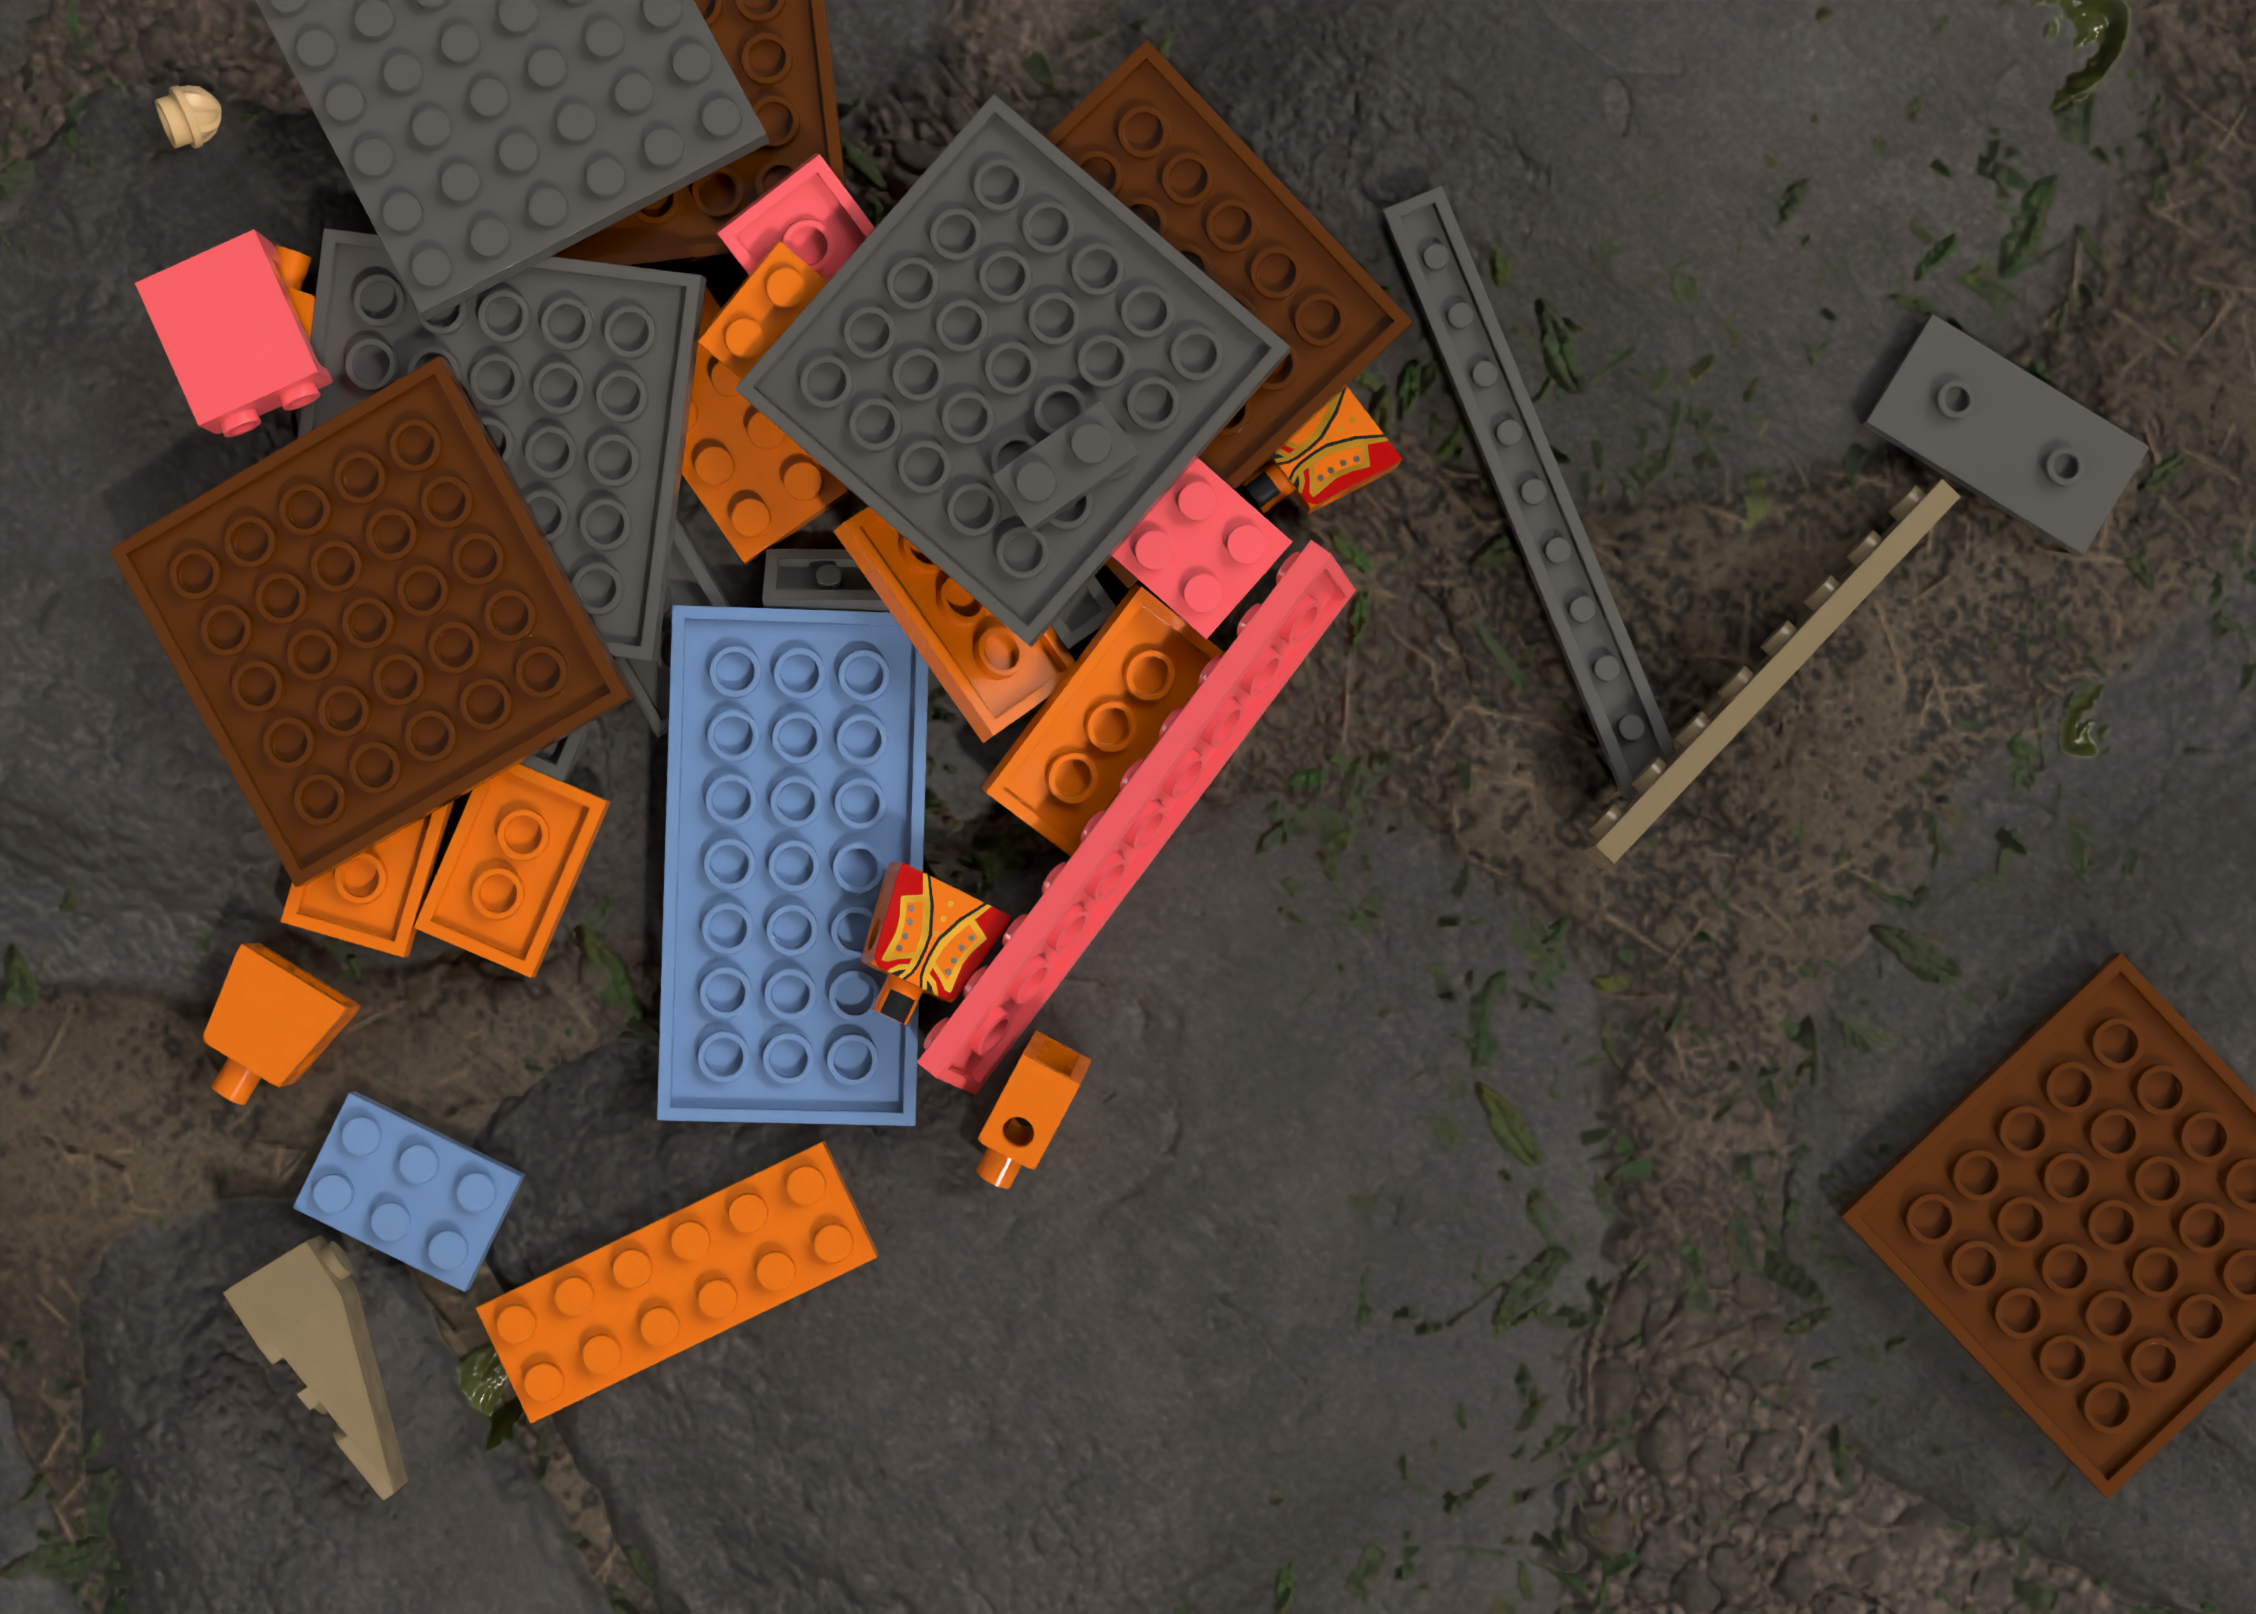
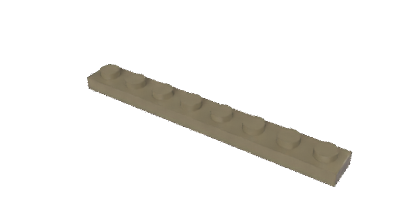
M1943 479L1923 491L1914 485L1903 494L1888 511L1895 519L1881 535L1871 530L1848 552L1846 558L1853 565L1837 581L1831 574L1828 575L1804 599L1803 603L1810 608L1805 616L1795 626L1789 620H1786L1763 642L1760 648L1768 655L1753 671L1745 665L1738 669L1718 690L1717 693L1724 699L1718 708L1709 717L1703 711L1698 712L1676 734L1674 739L1682 746L1666 763L1659 757H1656L1635 777L1631 785L1638 792L1622 809L1614 802L1597 817L1587 829L1595 838L1582 852L1599 869L1615 864L1961 496Z

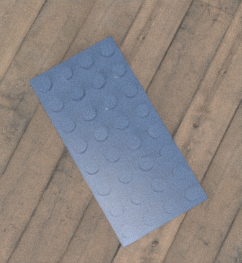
M672 605L657 1120L915 1126L919 1001L907 1026L872 1010L888 975L861 962L862 952L889 863L903 862L923 872L929 666L891 612Z

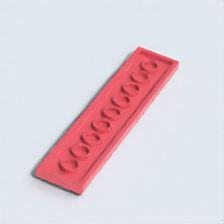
M1310 540L1301 553L1294 552L1285 560L1276 576L1277 585L1263 604L1257 603L1245 613L1237 628L1238 637L1223 656H1215L1205 666L1198 679L1199 689L1184 708H1176L1165 719L1159 731L1160 740L1146 759H1138L1128 768L1120 782L1121 792L1107 811L1101 810L1088 821L1081 834L1082 844L1067 863L1062 862L1058 864L1048 874L1042 885V897L1028 915L1022 914L1009 926L1002 939L1004 947L990 966H983L972 975L963 991L965 999L950 1018L942 1019L932 1028L924 1042L926 1051L917 1063L935 1078L974 1095L978 1093L1356 591L1330 552Z

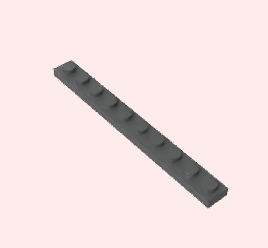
M1439 186L1383 209L1381 217L1622 798L1627 799L1638 792L1631 785L1635 777L1656 757H1659L1666 763L1676 752V749L1443 187Z

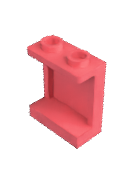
M255 229L135 283L198 426L215 434L223 433L225 437H234L253 430L261 424L260 415L280 406L284 410L289 411L314 402L320 397L318 389L333 382L328 369L318 362L278 273L277 268L282 266V263L273 243Z

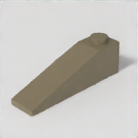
M319 1235L305 1241L224 1291L223 1294L258 1348L273 1365L284 1358L296 1372L299 1384L297 1396L309 1410L315 1408L323 1415L329 1413L335 1420L336 1424L332 1427V1433L337 1445L384 1501L408 1483V1478L356 1285L350 1278V1275L354 1273L352 1263L344 1250L336 1242L331 1241L327 1243L323 1235Z

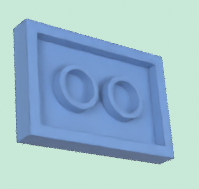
M354 1091L348 1094L293 1208L465 1292L470 1289L526 1174Z

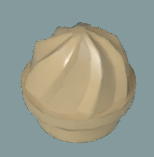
M176 85L169 88V95L155 100V106L162 126L175 149L188 144L194 149L202 147L203 143L210 140L218 130L221 122L220 103L200 86L187 85L179 87Z

